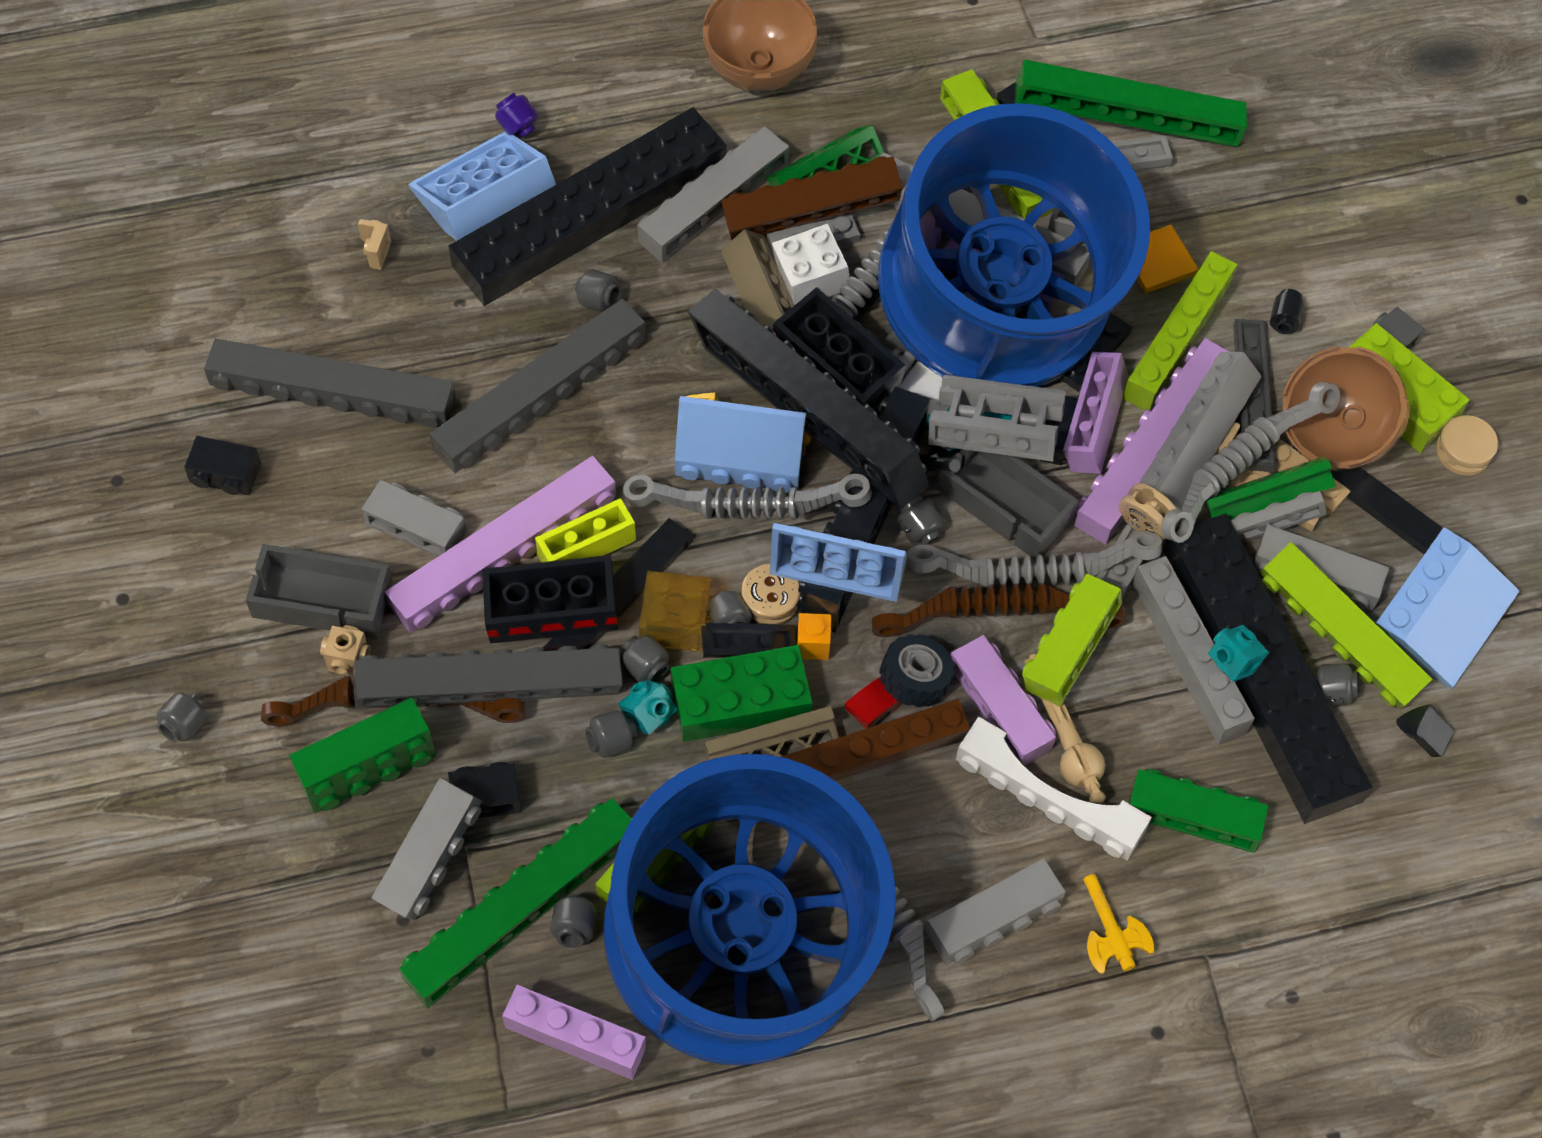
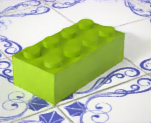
M1377 323L1349 346V348L1363 347L1379 354L1398 371L1405 385L1407 399L1410 403L1407 427L1401 438L1420 454L1438 439L1443 427L1451 419L1461 416L1470 399Z

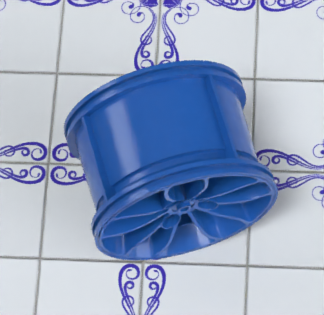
M1014 103L985 107L959 117L938 132L917 158L907 181L896 217L887 232L882 246L878 266V286L882 306L891 328L904 347L921 364L942 378L944 375L1034 387L1046 385L1060 378L1074 368L1091 350L1104 329L1109 313L1127 295L1140 274L1145 262L1150 238V216L1143 187L1129 161L1105 135L1083 120L1066 112L1035 104ZM990 184L1014 186L1036 194L1042 200L1024 221L1000 216L990 190ZM970 187L981 206L984 220L974 226L961 220L950 206L949 195L951 193ZM1052 208H1058L1072 221L1075 229L1065 240L1054 244H1047L1043 236L1033 226L1042 214ZM929 209L937 224L960 245L959 248L927 249L920 228V220ZM1085 243L1093 270L1092 292L1085 291L1053 274L1052 262L1069 256ZM974 249H979L983 253L976 252ZM939 269L956 271L958 276L948 281ZM968 291L975 298V300L972 301L971 299L967 298L963 293ZM990 293L997 294L1001 299L993 297ZM1044 294L1062 300L1082 310L1067 316L1053 318L1039 295ZM1020 307L1028 319L1016 318L1015 308Z
M762 754L729 755L696 764L678 773L654 791L640 806L631 819L615 856L611 888L604 917V945L608 967L621 998L631 1013L656 1038L688 1056L703 1061L724 1065L760 1064L789 1056L807 1047L827 1032L846 1011L854 997L872 976L888 945L895 915L896 890L893 868L884 840L866 810L846 789L822 772L787 758ZM724 819H739L740 826L736 839L735 865L721 868L715 872L681 839L682 834L698 826ZM760 821L787 830L789 836L784 855L770 872L757 866L748 865V839L752 828ZM806 842L825 861L839 885L840 893L792 898L781 879L791 866L802 843ZM663 849H671L677 853L700 880L701 884L693 896L671 893L657 886L648 877L647 869ZM636 894L659 906L688 914V930L642 951L636 940L633 927ZM709 895L717 896L721 900L722 906L718 909H710L705 905L704 898ZM767 903H774L780 908L781 915L770 917L764 912L763 906ZM829 907H838L846 912L847 938L842 944L822 945L812 942L795 932L797 914ZM694 945L704 960L688 983L676 992L657 974L650 965V962L659 956ZM787 949L824 963L840 964L833 981L826 991L805 1010L801 1008L779 962V959L785 954ZM732 950L741 951L745 955L746 962L741 965L733 964L728 959V952ZM715 967L720 969L727 977L734 978L735 1017L709 1011L688 1000ZM762 970L766 972L788 1007L787 1016L769 1019L749 1018L746 1002L748 974L757 973Z

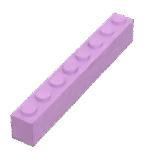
M1204 338L1199 347L1193 346L1185 358L1187 363L1183 368L1179 366L1176 368L1169 382L1172 384L1169 388L1165 389L1163 387L1154 400L1156 405L1153 410L1147 409L1139 420V429L1136 432L1131 430L1122 445L1125 447L1120 454L1117 452L1113 454L1106 467L1109 470L1104 476L1101 474L1097 476L1090 489L1093 492L1088 498L1083 496L1078 502L1075 527L1105 545L1109 542L1124 521L1118 508L1119 502L1124 496L1128 495L1133 485L1140 483L1142 476L1153 462L1157 452L1169 436L1171 429L1177 423L1186 405L1198 389L1200 382L1214 363L1215 358L1220 352L1229 351Z
M591 456L386 590L385 596L388 607L409 633L417 628L422 629L426 627L435 616L443 611L453 609L462 598L470 593H477L483 588L482 569L512 566L521 559L530 558L537 551L535 537L611 503L616 497L615 481L595 457Z

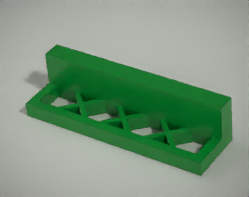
M863 125L771 174L766 179L769 185L774 187L782 185L787 180L793 178H800L802 180L803 178L801 177L807 175L806 178L813 177L815 170L819 167L829 172L837 171L838 169L835 168L838 158L843 154L852 157L850 164H857V160H860L862 162L858 165L869 163L876 157H880L884 150L873 125ZM870 140L875 155L868 159L859 156L862 144Z
M1323 456L1222 490L1216 496L1209 497L1206 500L1210 516L1213 518L1226 513L1229 520H1233L1242 513H1254L1265 509L1272 503H1284L1293 500L1305 492L1314 493L1336 487L1330 471L1332 468L1330 461L1327 457Z

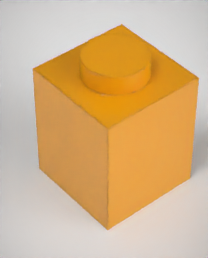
M799 613L797 645H799L802 659L829 660L831 615Z

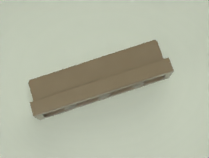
M744 229L722 249V254L745 309L749 310L756 317L759 324L762 326L768 325L773 330V323L791 309L794 304L764 235Z

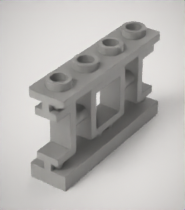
M944 375L942 387L939 390V405L949 406L950 411L933 410V413H931L928 445L1053 462L1058 426L1045 425L1046 420L1062 422L1066 392L1057 389ZM985 411L1012 415V419L992 418L983 415Z

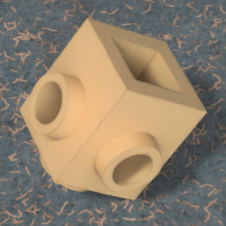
M349 625L343 627L332 626L329 637L324 636L322 640L320 654L324 657L328 671L353 676L355 660H360L361 657L370 655V645L366 642L364 632L358 628Z

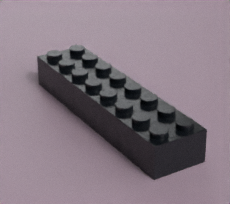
M895 386L891 396H885L879 411L882 414L880 420L883 422L889 421L895 426L900 436L904 439L911 438L919 445L926 428L930 398ZM855 486L850 488L847 493L855 495L860 493L863 488ZM872 486L871 498L862 506L850 507L844 504L842 500H838L834 508V514H836L834 522H828L823 533L875 544L893 503ZM801 581L798 592L801 594L797 605L801 608L800 613L830 614L831 632L836 633L853 592Z

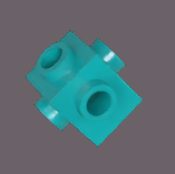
M1244 625L1221 630L1213 640L1215 644L1208 652V655L1214 660L1218 668L1225 672L1233 682L1253 675L1269 654L1265 647L1256 639L1254 633Z
M647 679L635 684L631 688L630 694L618 703L626 718L633 720L636 730L648 735L656 728L664 726L670 720V716L678 710L671 700L673 694L670 689L663 683L658 684Z

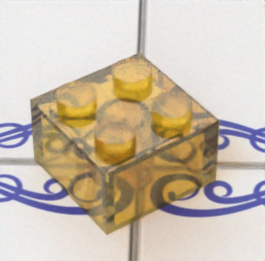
M647 571L639 624V637L650 635L664 648L703 652L701 626L708 622L707 612L708 602L711 599V578Z

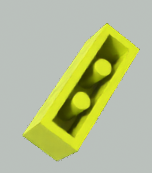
M621 498L535 537L537 556L541 562L604 556L636 541V529L632 516Z

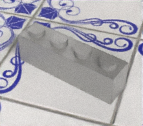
M1267 525L1253 561V565L1259 574L1281 550L1292 542L1362 611L1372 613L1380 598L1389 567Z
M439 778L375 890L372 899L405 918L415 920L417 916H421L429 906L430 898L428 896L434 885L438 886L447 873L445 866L451 855L455 856L460 851L464 843L462 836L468 825L472 826L477 821L481 813L479 806L482 800Z
M1043 858L929 919L925 932L946 966L954 961L960 964L970 959L975 954L974 950L984 945L986 948H990L1003 940V935L1013 929L1015 932L1024 930L1032 924L1033 918L1041 914L1047 917L1061 908L1065 890Z

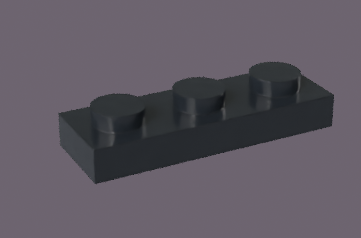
M1110 312L1104 329L1091 350L1074 368L1058 379L1079 392L1082 388L1092 352L1114 353L1131 334L1132 326Z
M705 623L701 626L703 658H727L796 645L795 625Z

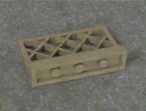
M828 706L706 741L703 750L707 761L729 755L752 754L758 751L781 757L782 755L779 752L785 743L793 742L805 749L812 746L810 744L817 734L829 731L831 740L839 738L834 724L835 717L832 708ZM809 737L807 743L804 742V741H802V740H800V739ZM778 746L776 751L769 749L771 747ZM852 776L836 781L842 787L850 786L854 783Z

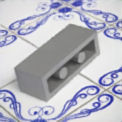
M380 480L361 509L366 525L436 557L457 545L466 533L464 518L458 511L450 507L442 508L424 495L416 496L411 494L397 483L389 484Z

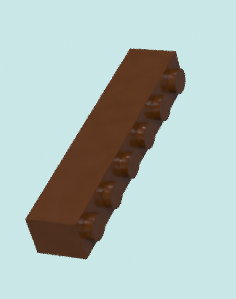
M880 156L872 159L869 163L861 165L848 164L841 170L833 172L821 171L814 174L813 177L802 180L800 178H793L787 180L782 185L774 187L766 185L746 194L734 193L721 201L730 237L733 240L744 229L766 235L900 201L902 185L894 156L888 158Z
M955 699L781 757L805 764L822 772L834 781H838L961 740L971 728L959 699Z

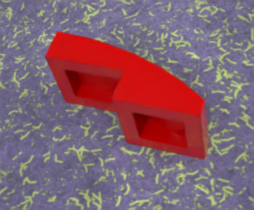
M881 676L869 683L845 703L844 709L865 729L873 726L886 713L890 715L904 703L894 699L885 690V686L880 680Z

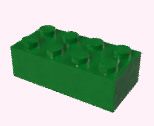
M799 645L671 667V686L675 706L678 709L677 715L683 742L737 733L812 711V700Z
M413 697L289 754L298 781L314 813L331 810L340 801L350 796L357 797L363 795L371 786L382 781H392L401 772L411 767H422L431 758L436 756L429 728Z

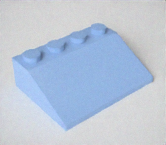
M503 132L412 181L408 185L444 232L457 241L551 188L556 183L545 155L514 135H508L506 132Z
M680 396L675 449V476H681L687 480H711L717 484H740L751 489L755 487H771L778 491L779 487H784L786 493L790 492L791 487L799 486L803 461L806 413Z
M773 523L770 575L897 602L905 569L906 551L866 543L861 540L838 537L829 533L810 531L796 526Z
M1444 527L1380 616L1376 625L1428 675L1453 689L1513 602L1519 590L1471 543Z

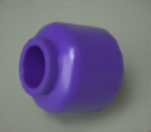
M512 93L496 105L498 110L495 113V118L508 135L516 136L519 134L523 138L536 129L533 123L537 120L538 113L525 95L516 96L515 93Z

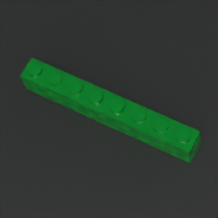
M1023 59L1016 79L1015 103L1050 107L1074 116L1238 147L1247 128L1246 102L1025 59Z
M613 798L605 804L600 802L595 805L585 820L580 824L574 823L563 832L560 840L553 845H545L537 853L536 859L527 866L521 865L516 868L510 875V880L501 887L495 886L484 895L483 901L475 908L469 907L461 912L456 919L457 922L447 930L441 929L430 938V944L421 951L416 950L406 956L402 961V966L399 967L402 979L429 1009L550 911L556 902L567 897L613 860L621 839L631 821L630 816Z

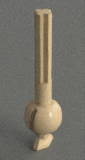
M1036 654L1030 655L1029 658L1034 660ZM1041 698L1065 750L1059 765L1061 775L1073 787L1084 788L1085 792L1090 794L1089 800L1091 803L1102 805L1106 795L1099 789L1101 787L1099 780L1103 777L1105 771L1104 756L1097 747L1082 742L1064 702L1059 707Z

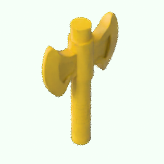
M1096 874L1084 877V883L1106 930L1105 938L1098 936L1095 931H1090L1087 950L1092 965L1100 974H1104L1108 961L1115 956L1117 962H1120L1123 971L1135 968L1136 965L1132 958L1131 950L1139 949L1150 955L1153 954L1154 944L1151 934L1143 923L1132 916L1127 917V928L1122 931L1105 898Z

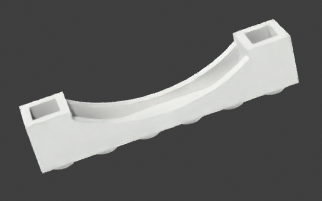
M978 716L959 745L956 760L965 770L981 774L994 787L1000 790L1006 789L1015 794L1021 803L1030 807L1035 806L1042 810L1053 822L1066 824L1074 829V832L1082 839L1087 841L1093 840L1103 846L1109 855L1116 858L1122 857L1128 861L1145 833L1152 817L1123 800L1120 805L1095 804L1073 798L1050 787L1033 775L1015 757L1005 741L1006 732Z

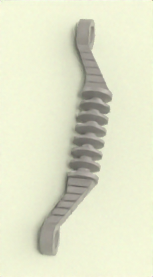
M906 185L904 186V188H903L902 191H901V198H900L899 206H900L901 201H902V199H903V195H904V192H905ZM888 230L885 231L882 235L884 240L886 238ZM877 241L875 244L877 250L872 249L868 253L870 259L865 258L861 261L863 268L857 267L854 270L857 278L850 276L847 279L850 287L841 286L840 292L843 296L836 294L832 298V301L852 318H855L858 314L855 306L860 308L865 306V301L862 297L867 299L872 297L873 294L870 288L874 290L879 288L877 281L878 266L884 241Z
M1328 382L1316 383L1311 389L1307 401L1268 418H1257L1253 425H1249L1245 432H1241L1237 436L1236 440L1229 442L1228 447L1221 449L1220 454L1214 455L1211 462H1206L1203 465V469H1198L1194 473L1182 510L1172 509L1164 516L1161 526L1164 537L1177 543L1186 541L1192 534L1194 523L1204 501L1209 497L1216 496L1220 492V488H1225L1229 481H1233L1237 477V474L1245 471L1246 466L1249 467L1253 464L1254 459L1261 457L1262 452H1266L1270 449L1271 445L1277 443L1280 435L1284 433L1283 431L1305 419L1313 417L1312 415L1319 413L1330 414L1333 412L1340 401L1338 387ZM1326 392V394H1327L1326 400H1325V402L1323 403V402H1322L1323 395H1324V393ZM1180 519V527L1175 533V525Z
M642 474L629 478L623 487L628 503L634 507H644L653 500L664 501V503L703 514L704 518H711L713 509H715L718 518L724 517L726 509L730 518L736 517L738 509L742 518L748 517L750 509H752L754 518H760L762 509H764L766 518H772L774 509L777 510L779 518L785 517L786 509H789L791 518H798L799 515L805 512L812 511V509L815 510L819 506L823 507L838 500H842L847 506L859 507L866 504L872 495L870 482L861 474H850L833 485L830 484L812 491H799L798 487H791L789 497L786 496L784 487H779L776 497H774L771 487L766 488L764 497H762L759 487L753 489L752 497H750L746 487H742L739 497L735 488L729 489L727 497L723 488H717L715 497H713L711 488H704L703 491L687 492L683 489L679 490L672 486L653 482L650 477ZM855 486L863 488L860 493L855 495L847 493L850 488ZM638 487H647L644 493L633 495V491Z
M1138 532L1125 541L1106 550L1104 549L1099 553L1082 554L1081 552H1076L1073 562H1070L1067 553H1063L1061 563L1057 562L1055 554H1050L1048 563L1044 562L1042 554H1038L1036 564H1032L1030 556L1025 555L1023 565L1019 564L1017 556H1012L1010 566H1007L1004 557H1000L998 566H994L991 557L981 560H967L936 549L934 546L923 544L910 548L907 560L908 567L914 572L929 573L940 567L945 570L948 569V571L956 573L961 577L964 576V578L987 588L988 585L994 586L995 579H999L1000 585H1006L1008 578H1011L1013 585H1019L1021 577H1024L1026 584H1032L1033 577H1037L1038 583H1044L1046 576H1049L1052 585H1056L1058 575H1062L1064 583L1069 584L1071 574H1074L1076 581L1081 583L1086 573L1095 576L1098 572L1101 573L1106 568H1110L1130 556L1141 560L1155 559L1161 555L1162 539L1156 533Z
M895 887L897 897L900 893V890L898 889V887ZM905 898L895 901L892 931L898 929L899 932L894 936L893 940L897 945H900L909 958L913 995L919 1007L930 1021H934L945 1013L936 994L926 985L923 946L924 924L921 920L909 922L915 915V911L909 909L902 912V909L908 903Z

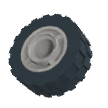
M907 634L905 637H898L895 642L889 645L882 660L879 671L881 683L884 684L885 690L894 699L904 702L905 705H914L915 707L927 705L928 707L935 702L938 703L943 695L945 696L955 674L953 672L955 664L952 662L950 652H947L946 647L937 643L935 639L927 638L925 635Z

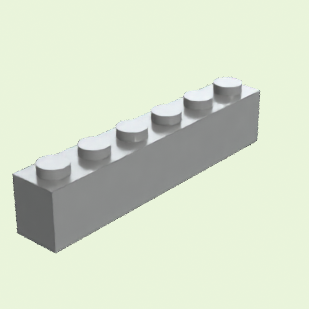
M765 126L758 132L751 133L745 142L736 149L729 150L724 158L715 165L707 167L700 177L695 181L688 182L677 195L666 199L660 208L651 215L644 216L637 225L638 242L660 262H665L725 214L721 200L727 199L729 195L734 193L746 194L754 192L767 181L766 177L787 166L789 146Z
M1244 352L1219 353L1208 373L1200 382L1190 402L1186 405L1177 423L1171 429L1161 449L1157 452L1153 462L1141 478L1140 483L1160 491L1179 510L1184 505L1194 473L1198 469H1203V465L1206 462L1211 461L1262 377Z
M1164 556L1137 566L1132 585L1217 745L1246 735L1255 718L1235 682L1225 672L1221 671L1214 660L1208 655L1214 643L1169 560Z

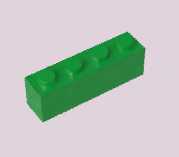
M1138 769L1128 804L1152 817L1149 824L1255 853L1261 842L1269 806L1260 803L1258 799L1253 797L1230 795L1224 789L1217 787L1205 788L1185 778L1173 779L1163 776L1161 772L1153 769Z

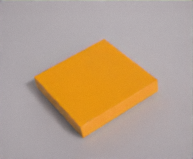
M1172 225L1150 232L1145 262L1136 279L1144 294L1191 278L1199 270Z

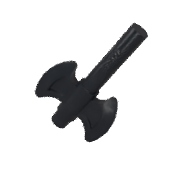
M932 445L928 454L919 455L920 460L927 469L925 472L926 477L930 470L951 472L960 470L961 463L959 460L941 458L949 452L950 447Z

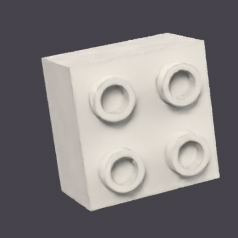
M828 224L772 243L775 262L794 305L816 287L828 297L841 293L840 288L843 285L850 287L847 283V279L850 277L848 265Z

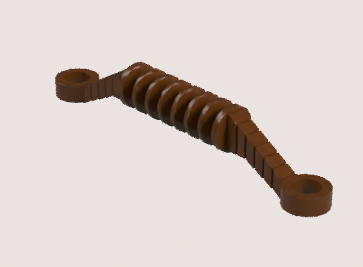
M1030 583L1026 584L1024 593H1021L1018 584H1014L1010 594H1008L1005 584H1001L999 594L995 593L993 585H988L987 592L984 595L980 585L975 586L973 595H970L967 586H963L961 595H957L954 586H949L942 593L937 594L934 598L932 597L904 616L896 613L876 615L871 620L872 632L878 637H894L928 621L932 617L950 616V618H955L958 608H961L965 618L969 616L971 608H974L977 617H981L983 607L987 608L990 617L994 616L996 607L1000 608L1002 616H1006L1009 606H1012L1015 616L1020 614L1021 606H1025L1027 614L1032 615L1034 605H1037L1039 613L1044 615L1046 613L1058 612L1061 607L1065 608L1070 599L1069 595L1061 593V591L1053 589V587L1045 583H1039L1035 593ZM1121 605L1107 629L1117 628L1126 624L1127 616L1124 606Z
M344 676L294 705L281 701L264 703L261 710V721L270 726H288L328 706L351 708L355 698L351 676ZM501 698L494 702L438 704L439 707L461 704L466 708H470L502 723H516L525 718V703L515 698Z

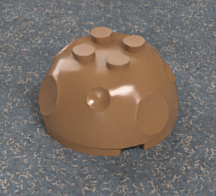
M715 0L707 10L703 24V41L708 61L713 69L721 75L722 79L745 91H774L787 86L796 77L804 73L817 48V26L813 11L804 0Z
M1336 346L1315 353L1297 367L1284 389L1282 412L1307 401L1311 389L1318 382L1333 383L1338 387L1340 401L1333 412L1330 414L1319 413L1312 415L1313 417L1305 419L1285 431L1291 443L1309 461L1323 456L1327 457L1332 467L1330 470H1351L1367 466L1381 459L1394 447L1407 427L1410 403L1407 399L1405 385L1398 371L1385 358L1363 347L1338 348ZM1325 392L1324 395H1323V399H1322V402H1323V403H1324L1325 400H1326V396H1327L1326 392Z

